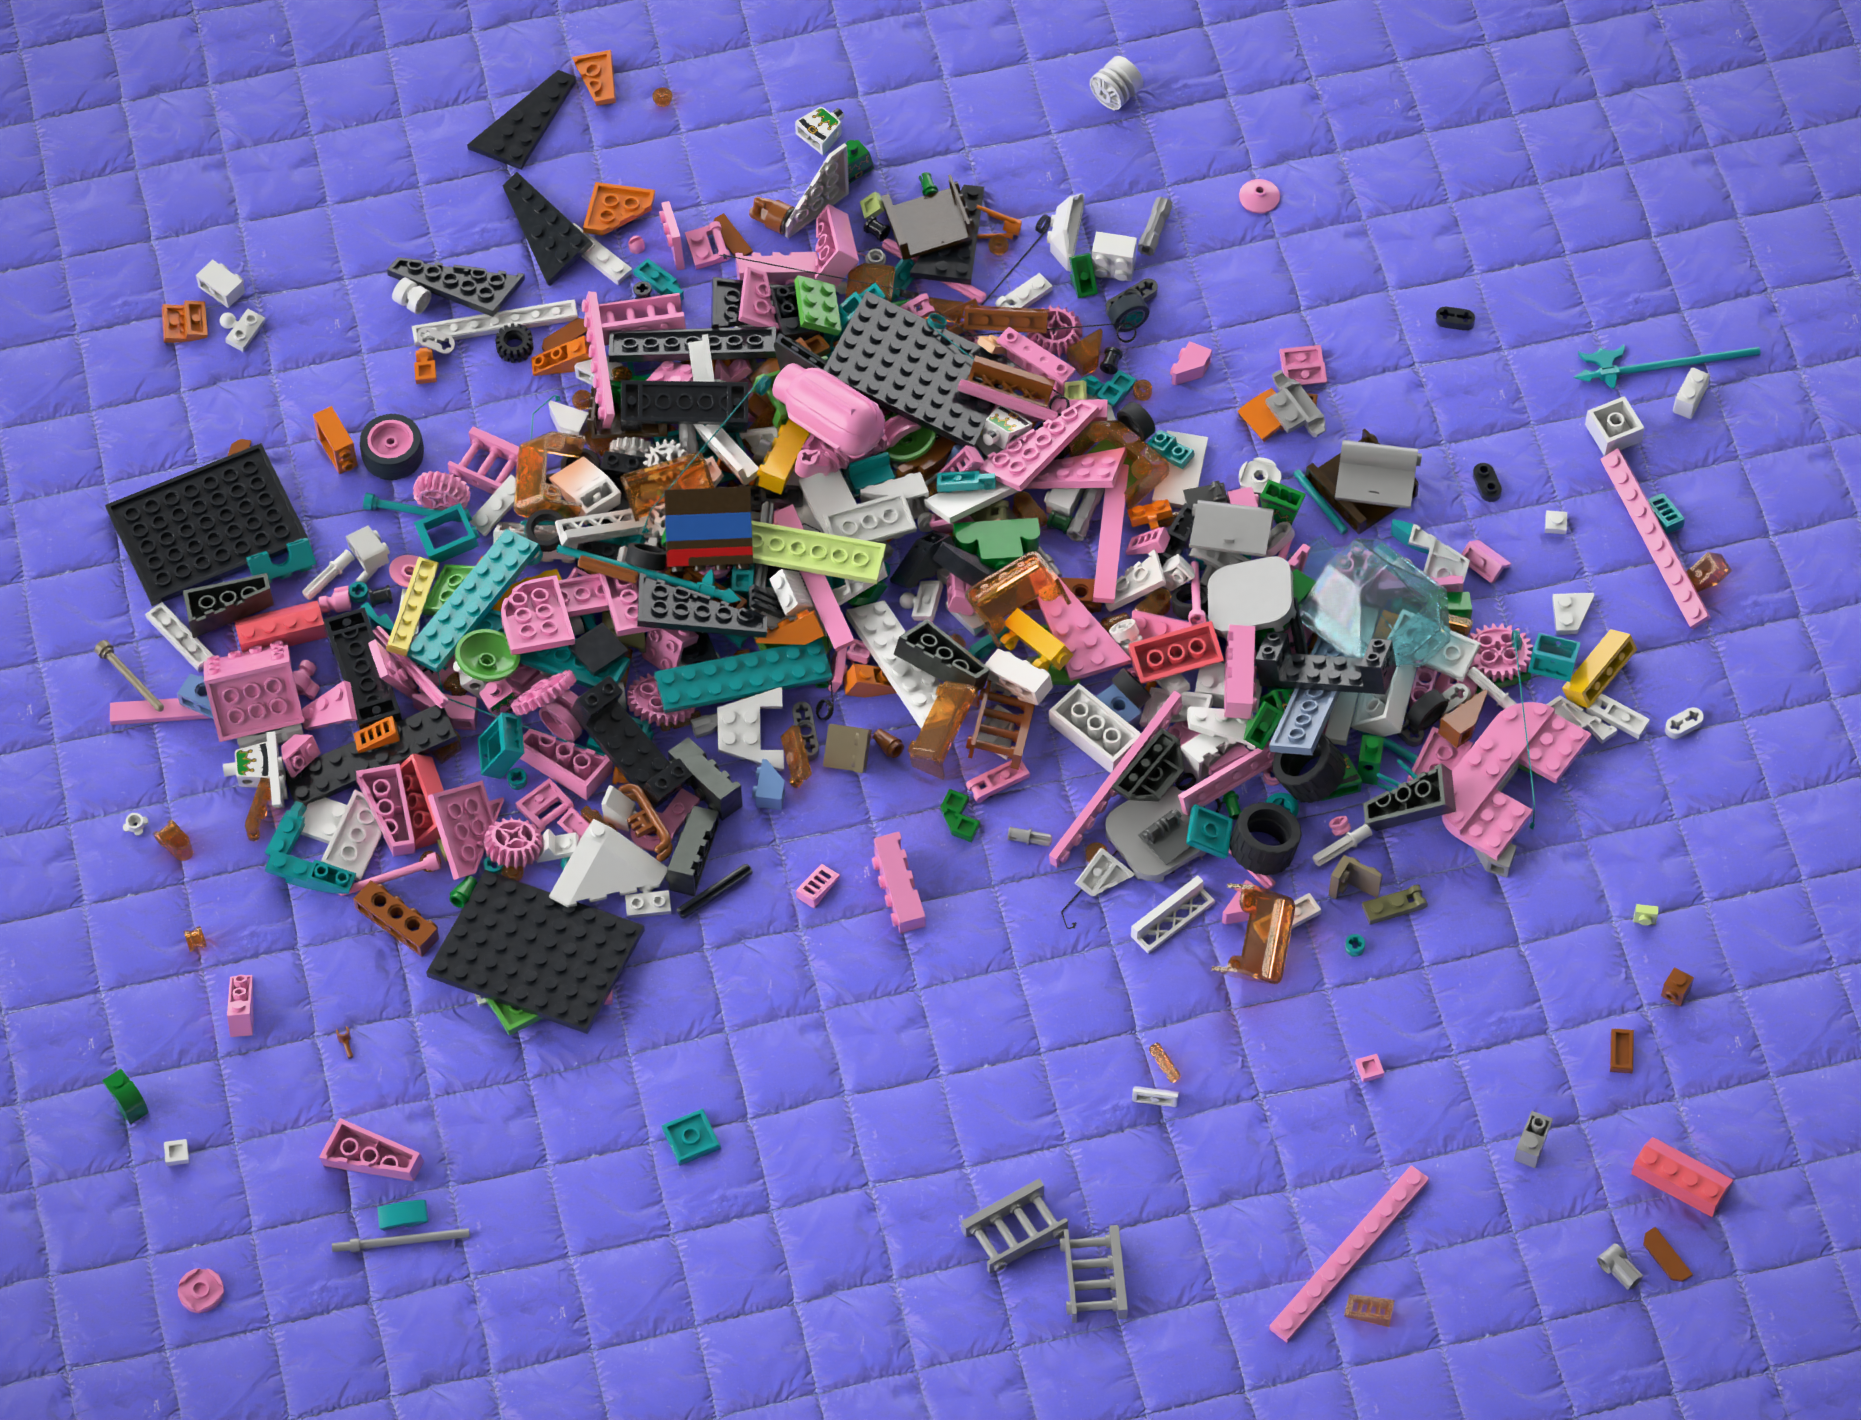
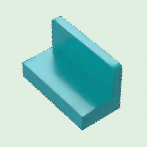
M888 452L849 464L848 478L855 494H859L861 489L869 485H878L890 479L895 480V475L889 464L890 456Z

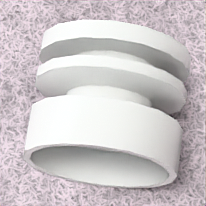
M1115 56L1104 66V69H1100L1092 76L1090 87L1095 97L1104 106L1112 110H1119L1129 100V97H1133L1141 90L1144 81L1132 62L1124 57Z

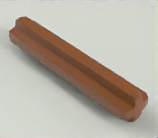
M581 555L578 560L579 568L633 584L637 583L639 579V572L584 555Z

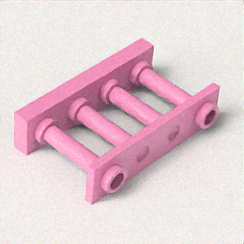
M680 293L598 304L605 346L609 345L610 331L686 329Z
M1008 327L996 340V343L1007 349V354L1004 356L1027 372L1055 380L1053 389L1064 396L1065 382L1076 369ZM1052 390L1050 399L1059 394Z
M472 427L469 431L470 444L472 445L459 465L451 461L448 462L449 475L453 474L454 477H460L461 481L494 494L507 479L513 468L518 465L526 468L519 479V482L526 486L528 483L530 451L476 427ZM483 449L490 452L477 473L467 469V466L478 450ZM532 452L529 480L533 474L537 473L544 476L547 471L546 458ZM501 457L508 460L495 481L485 477L496 458ZM523 496L514 505L523 507Z

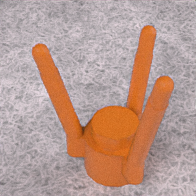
M977 205V209L988 213V216L1004 221L1003 231H1006V233L978 234V239H1013V235L1019 236L1022 220L1011 218Z

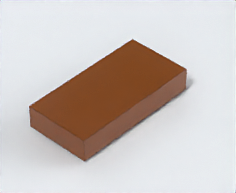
M1611 1028L1610 1072L1632 1074L1634 1030Z

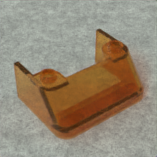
M1118 420L1092 422L1068 444L1069 457L1083 455L1096 442L1102 441L1105 438L1116 448L1126 447V456L1134 462L1131 467L1132 474L1138 479L1124 492L1126 508L1132 509L1168 476L1170 471L1169 463Z
M551 431L520 445L517 453L513 506L514 511L518 515L529 518L539 510L551 509L558 512L564 519L579 516L582 503L561 500V490L556 485L546 483L547 455L551 453L580 458L587 436Z
M698 452L642 468L620 477L635 522L639 521V518L649 515V511L664 494V490H668ZM701 452L669 490L714 488L708 464ZM664 496L657 505L665 503Z
M1036 551L1023 555L970 587L965 593L968 603L997 647L1001 646L996 634L1000 633L1006 624L1003 618L1014 612L1017 608L1024 606L1039 596L1043 601H1053L1058 596H1061L1067 605L1071 604L1059 578Z
M945 681L944 684H939L935 694L937 698L916 741L912 740L908 748L912 767L942 780L944 779L943 762L971 705L977 708L980 705L977 687L970 684Z
M1227 883V888L1241 892L1239 899L1240 907L1244 912L1249 913L1242 956L1234 955L1229 959L1227 967L1212 966L1211 970L1234 978L1278 984L1282 980L1295 913L1294 900L1291 897L1256 885Z

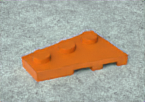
M611 50L572 57L596 106L616 103Z

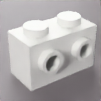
M211 260L196 274L198 287L227 308L245 293L243 279L238 274L231 273L222 263L218 264L216 261Z

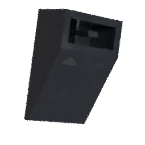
M795 284L771 287L772 301L776 312L775 320L779 325L778 335L780 333L794 341L799 338L806 341L820 334L824 339V332L801 327Z
M933 530L917 539L889 579L890 582L905 588H913L923 578H930L936 575V571L944 567L934 561L933 556L942 542L955 547L951 536Z

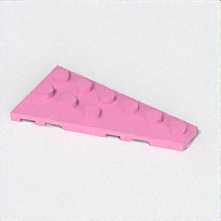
M1084 400L1079 401L1062 411L1061 416L1051 421L1049 419L1043 423L1044 426L1038 430L1032 429L1006 444V448L997 454L992 452L987 455L988 459L976 471H979L981 474L995 473L996 481L1021 492L1100 413L1098 406Z
M1126 447L1052 460L1024 489L1113 488L1127 455Z
M1048 565L1027 571L1050 633L1065 644L1074 655L1064 665L1070 682L1131 664V658Z

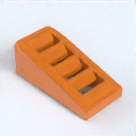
M393 716L384 718L353 733L358 753L400 741ZM373 734L374 739L370 741L369 735ZM365 737L366 743L362 744L361 738Z

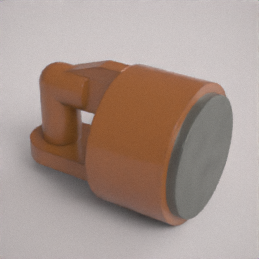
M757 196L754 198L753 207L749 209V216L764 223L766 228L782 235L785 233V223L795 207L781 200L774 201Z

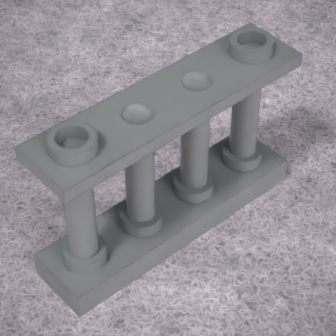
M1040 1178L961 1221V1231L966 1238L970 1235L976 1236L990 1257V1260L987 1261V1271L989 1274L994 1271L999 1272L1003 1270L1008 1263L1054 1238H1061L1064 1236V1229H1068V1220L1064 1218L1057 1222L1042 1200L1044 1184ZM1030 1202L1035 1204L1049 1225L1048 1228L1039 1233L1022 1210L1023 1206ZM1010 1213L1015 1214L1030 1237L1019 1244L1002 1220L1003 1217ZM990 1224L995 1225L1010 1249L998 1254L983 1229Z
M1119 1225L1109 1226V1234H1105V1237L1070 1240L1068 1229H1064V1236L1059 1238L1060 1252H1065L1070 1301H1066L1067 1315H1071L1072 1323H1077V1312L1113 1309V1312L1117 1311L1118 1319H1127L1128 1307ZM1106 1246V1248L1111 1250V1255H1107V1258L1071 1260L1070 1249ZM1101 1267L1113 1269V1276H1110V1279L1076 1282L1073 1279V1270ZM1105 1288L1115 1290L1116 1297L1112 1298V1300L1076 1303L1075 1291Z

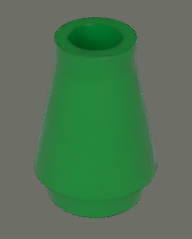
M466 876L450 892V902L455 907L463 908L467 900H470L471 894L478 883L477 880L472 876Z

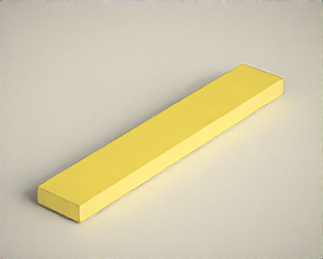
M422 557L418 558L387 643L386 651L407 657L437 573L439 562Z

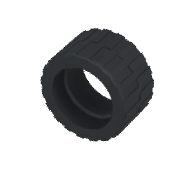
M1322 733L1312 755L1276 752L1272 766L1275 778L1296 800L1303 803H1313L1321 801L1325 797L1327 798L1338 788L1346 773V761L1338 748ZM1320 756L1317 764L1309 772L1298 776L1307 762Z
M1270 802L1253 803L1245 807L1238 816L1230 839L1229 847L1232 852L1231 854L1239 865L1255 874L1275 875L1283 872L1290 866L1302 836L1301 826L1297 818L1280 805ZM1250 832L1267 833L1276 838L1281 845L1270 846L1257 841Z

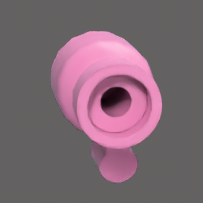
M349 587L334 588V593L331 597H319L321 614L328 613L330 610H334L337 613L352 611Z
M302 660L298 666L299 670L293 672L298 695H305L309 699L314 700L320 687L311 680L310 676L314 675L317 667L309 660Z

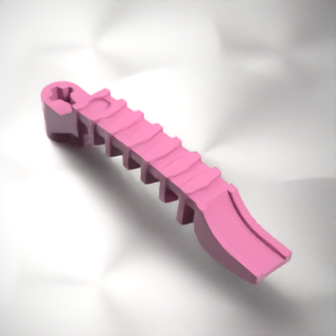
M900 415L890 418L885 422V434L881 437L879 443L865 456L860 458H851L836 449L834 452L826 450L825 456L819 450H801L797 456L795 472L803 478L817 473H823L825 476H828V473H836L841 468L846 469L850 463L866 459L870 456H876L881 451L885 452L887 448L895 446L901 438L920 429L921 426Z

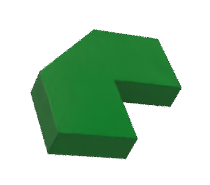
M949 789L940 806L943 817L951 835L972 843L980 827V821L962 815L969 802V796Z

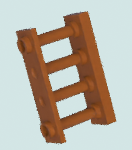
M987 680L986 688H982L978 700H981L982 703L973 736H968L966 748L970 749L968 758H973L975 748L1008 756L1009 759H1012L1010 768L1019 770L1035 704L1020 701L1015 697L990 692L992 681ZM987 700L1021 708L1020 710L1024 711V714L1019 713V715L986 708ZM983 716L1015 723L1017 724L1016 726L1020 727V730H1015L1014 732L981 723ZM981 732L1013 740L1012 742L1016 743V746H1011L1010 748L977 740L978 734Z

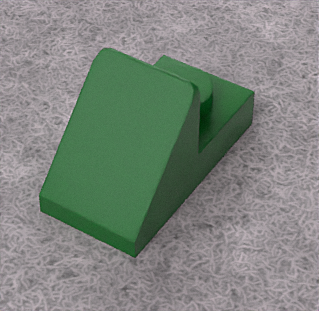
M1085 253L1069 257L1072 270L1070 278L1077 297L1082 298L1098 294L1091 254Z
M1263 701L1254 719H1248L1243 740L1263 750L1284 712Z

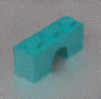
M303 538L286 544L289 555L287 560L281 564L272 563L266 551L246 557L251 575L267 573L269 583H271L273 578L280 576V579L292 576V572L300 570V572L311 570L313 568L312 565L317 563L309 540Z

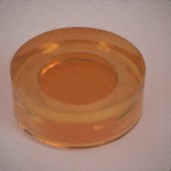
M1099 842L1089 844L1085 852L1086 860L1090 863L1100 848L1107 851L1105 845Z

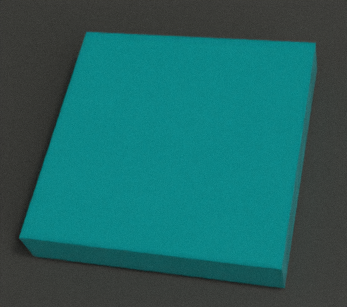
M1194 804L1191 807L1186 844L1225 859L1229 853L1233 819Z
M703 1108L661 1125L679 1166L721 1149V1145Z

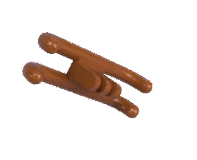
M625 784L620 786L618 790L632 801L637 802L642 810L630 816L627 822L631 825L632 830L636 831L635 835L637 838L655 831L661 841L654 848L655 852L659 853L656 859L659 862L665 861L671 855L673 849L668 830L644 791L638 785Z

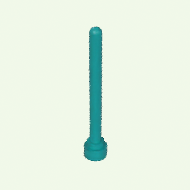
M366 493L363 501V509L371 511L378 507L422 516H430L442 511L381 500L371 493ZM458 517L451 521L462 522V518Z

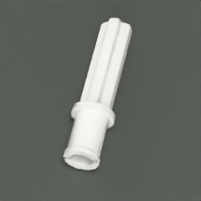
M345 549L334 561H330V565L302 590L303 596L311 600L338 574L341 575L343 573L342 570L355 560L352 553Z
M1472 667L1468 671L1467 676L1483 690L1486 689L1488 691L1487 694L1497 702L1496 706L1500 705L1503 709L1517 704L1508 696V692L1505 694L1476 667Z
M1363 824V826L1353 832H1347L1345 837L1313 855L1314 863L1320 867L1351 847H1357L1358 843L1373 835L1370 827Z

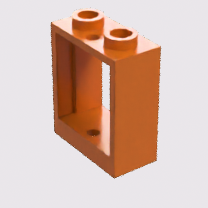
M330 406L313 414L317 437L337 472L341 474L358 466L354 443L333 407Z

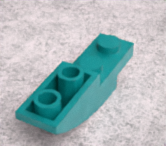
M876 282L861 294L854 292L838 306L842 331L838 336L824 333V340L830 348L834 347V342L840 340L866 291L888 300Z
M272 850L265 867V872L285 878L286 883L328 893L349 894L356 877L354 872L318 860H314L312 863L276 850Z

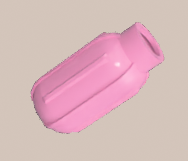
M792 363L783 368L777 375L772 388L773 396L786 405L789 419L836 450L851 458H860L872 450L879 443L881 437L884 436L885 419L878 404L832 374L820 368L804 369L800 365Z

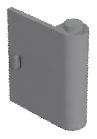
M1343 440L1335 499L1411 509L1416 466H1421L1422 453H1418V449Z
M1198 500L1197 504H1193L1192 516H1195L1189 548L1266 557L1270 530L1273 527L1274 509Z

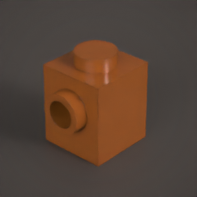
M1674 967L1663 985L1661 996L1681 1006L1691 990L1694 977Z

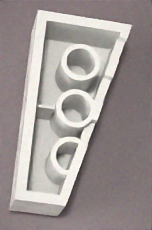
M1202 733L1181 746L1184 772L1192 773L1198 784L1209 776V767L1235 744L1228 742L1227 738L1218 735L1212 737Z

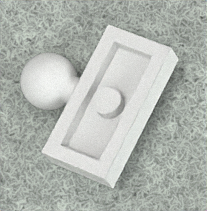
M250 309L245 311L239 321H236V317L229 312L222 314L220 317V324L223 328H233L225 338L226 343L244 352L265 323V317Z
M921 581L917 597L910 592L901 595L900 605L905 609L913 608L911 617L914 621H924L926 619L934 621L943 589L942 582Z
M650 885L639 887V890L643 893L625 895L627 919L671 914L669 890L651 892L653 889H650Z

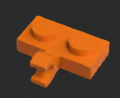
M1168 499L1157 500L1143 506L1138 505L1127 510L1132 527L1149 523L1151 531L1159 528L1158 520L1173 517Z

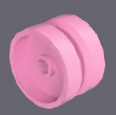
M566 690L565 693L558 695L555 701L542 707L539 710V716L545 726L555 736L574 743L582 734V730L585 729L570 712L579 696L570 690Z

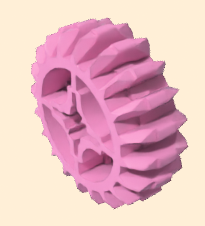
M1051 305L1048 307L1050 311L1047 329L1082 326L1079 316H1075L1074 311L1068 312L1067 307L1063 310L1060 309L1059 305L1056 308H1052ZM1082 327L1056 329V331L1047 330V333L1027 332V338L1048 352L1057 354L1060 358L1061 353L1068 355L1069 350L1074 351L1076 346H1079L1083 332Z
M429 471L418 476L414 484L413 495L417 504L423 505L425 508L444 510L461 503L465 510L470 500V487L466 485L465 481H461L460 477H454L453 474Z
M512 817L510 820L502 818L501 823L495 821L493 826H489L484 838V848L487 857H490L492 862H497L499 866L504 864L507 868L509 866H514L516 869L518 866L525 868L526 864L532 865L534 860H538L543 848L540 829H537L535 824H530L529 820L523 822L521 818L518 820H513Z

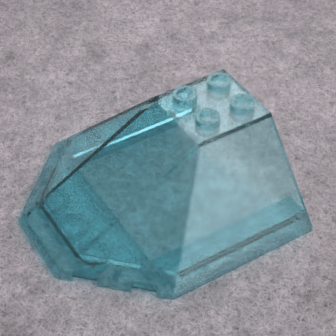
M1356 538L1330 560L1300 609L1303 624L1350 658H1363L1371 639L1392 640L1396 667L1413 664V667H1422L1451 640L1447 589L1386 543L1379 540Z

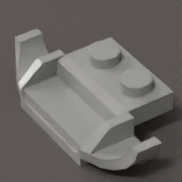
M1282 370L1272 374L1273 381L1279 392L1265 399V402L1285 431L1289 434L1304 425L1313 437H1318L1326 432L1324 414L1319 411L1302 388V385L1296 380L1285 376Z
M1192 548L1189 554L1192 558L1203 560V564L1207 565L1200 579V584L1207 587L1210 577L1218 569L1227 565L1251 561L1238 553Z

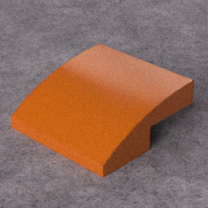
M185 300L183 305H162L164 343L188 342L207 338L205 301Z
M1272 388L1259 394L1237 411L1263 442L1279 429L1281 431L1284 430L1265 402V399L1276 394Z

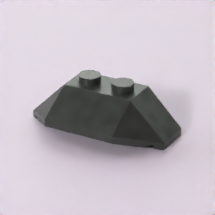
M780 333L773 344L780 372L792 363L798 364L804 369L820 368L822 370L827 364V361Z
M1161 728L1113 784L1111 789L1128 800L1160 801L1184 772L1180 739Z

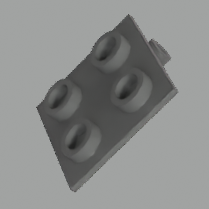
M1213 481L1211 482L1212 485L1183 490L1186 504L1193 506L1194 503L1197 504L1198 500L1228 503L1224 482Z
M1177 809L1169 811L1138 834L1145 844L1166 865L1192 847L1186 844L1188 826L1180 819L1182 815Z

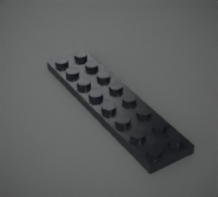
M776 327L610 331L609 362L690 360L688 343L702 341V335L708 334L712 360L776 358L773 345L776 340Z
M435 705L396 722L400 738L398 742L358 753L356 743L353 741L316 757L295 777H291L287 770L286 783L294 802H301L307 807L309 803L328 798L357 785L356 771L394 764L401 765L412 754L426 755L458 741L445 708ZM373 734L369 735L370 741L373 740ZM365 737L361 738L362 744L366 743Z

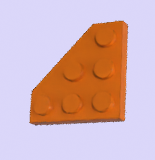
M595 182L583 225V233L603 236L652 210L655 190Z

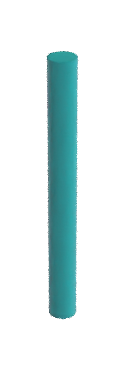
M1297 469L1293 473L1296 479L1342 535L1346 534L1348 528L1302 471Z

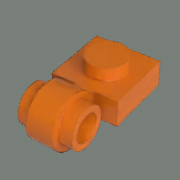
M428 347L419 348V350L415 351L417 362H414L416 384L437 382L433 350L428 349Z

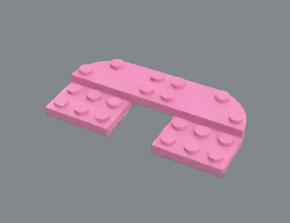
M600 573L559 581L557 575L523 582L512 589V594L508 598L505 597L501 608L502 628L505 631L511 655L575 644V637L569 617L610 610L617 637L658 630L660 628L637 627L639 579L637 583L633 584Z
M1525 702L1523 704L1531 770L1556 784L1589 742L1592 734L1555 714V708L1543 703ZM1522 703L1512 705L1501 711L1453 770L1456 812L1441 815L1442 822L1452 835L1495 860H1498L1533 814L1531 808L1496 789L1518 760L1521 765L1530 769Z

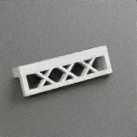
M708 334L702 335V341L688 343L693 381L715 382Z
M694 424L699 436L705 443L720 428V425L707 424L704 426L703 424ZM721 427L707 445L744 485H747L758 477L757 472L759 468Z
M633 508L556 520L555 525L561 546L640 534L643 531L645 519H638L636 509ZM631 515L632 520L620 521L623 516ZM603 519H609L613 522L609 524H600ZM583 522H589L592 525H594L583 528L581 527ZM563 525H570L574 529L564 531Z
M1197 875L1131 926V937L1148 954L1159 947L1215 903V900L1203 889L1204 881ZM1199 894L1206 900L1203 905H1192L1193 899ZM1179 909H1189V915L1186 918L1176 917V912ZM1163 922H1173V928L1169 931L1159 930V925ZM1147 934L1156 935V941L1151 945H1148L1142 939Z

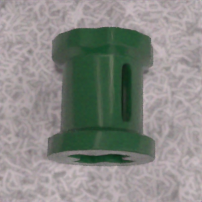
M1052 510L1046 527L1049 529L1051 527L1056 528L1067 535V530L1073 517H1066L1058 514L1056 510Z

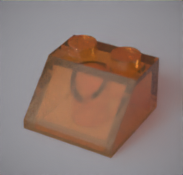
M863 263L851 269L848 273V279L872 284L876 282L878 285L893 287L895 267ZM848 280L845 300L854 292L861 294L871 285ZM879 286L888 298L887 301L891 302L893 289Z

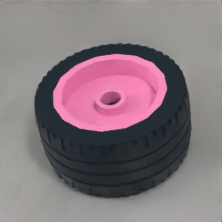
M390 413L375 417V419L366 424L360 435V451L363 463L371 474L380 479L400 480L414 473L421 465L424 455L421 432L416 423L404 415Z

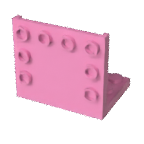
M275 641L267 647L254 646L246 652L233 651L228 653V656L219 657L216 655L207 658V661H203L204 683L219 742L305 722L291 668L288 642Z

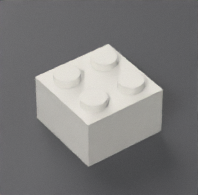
M1096 231L1092 248L1094 275L1100 278L1107 277L1120 281H1132L1136 263L1137 238Z
M1625 396L1587 411L1585 425L1604 456L1617 448L1622 450L1642 442L1644 426Z

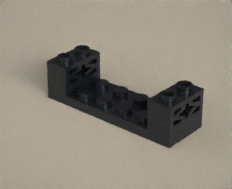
M621 380V431H642V423L722 425L748 394V382ZM748 396L724 424L726 425V433H747Z
M611 451L604 452L600 470L612 480L621 492L620 504L608 512L627 510L635 498L642 499L640 487L646 484L648 477L644 471L646 467L643 464L646 461V457ZM603 519L600 524H609L613 522L609 519ZM591 541L579 543L577 549L617 560L621 545ZM575 558L576 567H577L578 569L584 571L585 569L578 567V560H579V559H578V558Z
M365 607L323 619L331 651L335 655L343 681L350 682L358 719L356 720L358 731L390 716H393L395 722L401 721V712L392 686L380 678L368 644L375 639Z
M1267 632L1255 658L1260 686L1385 695L1396 670L1392 640L1371 639L1363 658H1350L1343 656L1291 654L1288 633Z
M609 675L577 698L570 712L628 782L638 785L644 791L653 808L656 809L684 788L693 774L680 758L672 764L669 763L618 702L623 691Z

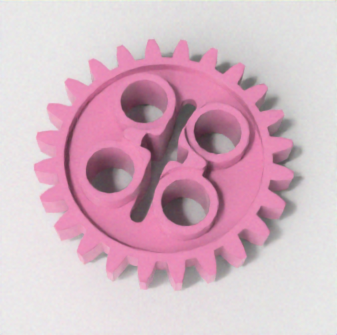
M1492 623V628L1484 625L1483 631L1476 628V634L1470 633V639L1481 643L1470 669L1476 667L1487 678L1492 677L1493 682L1497 678L1504 682L1505 677L1513 680V675L1518 676L1516 651L1512 647L1511 639L1512 625L1504 628L1503 623H1501L1500 627H1496ZM1526 633L1520 634L1522 647L1520 651L1517 650L1519 671L1527 672L1533 652V645H1531V639H1526Z
M570 670L560 672L549 679H542L532 685L530 690L518 696V699L514 700L511 704V708L515 715L518 716L534 711L538 707H544L555 701L558 695L570 689L577 679Z
M649 673L647 678L640 676L639 681L634 680L633 685H630L627 691L629 710L634 711L635 717L641 715V721L648 719V724L655 721L657 726L661 722H664L666 726L669 725V722L677 725V720L685 722V717L691 718V713L695 712V708L664 713L655 677H652Z

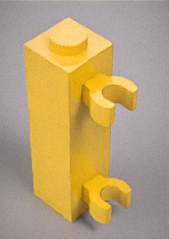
M1019 608L1003 623L1010 632L1004 634L1000 641L1007 649L1012 651L1016 647L1017 641L1021 640L1041 656L1032 663V666L1038 669L1048 671L1049 666L1052 665L1060 671L1074 656L1065 644Z

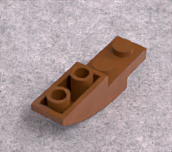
M820 334L806 341L802 338L796 340V342L820 357L831 353L830 346ZM777 357L769 358L751 375L749 381L754 384L756 377L759 375L780 370Z
M945 437L935 440L933 446L924 455L907 463L900 464L897 467L895 479L910 473L921 472L924 482L929 480L945 467L946 461L957 443Z

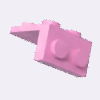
M671 629L648 631L646 653H642V656L660 670L678 667L683 648L697 643L699 635L693 631Z

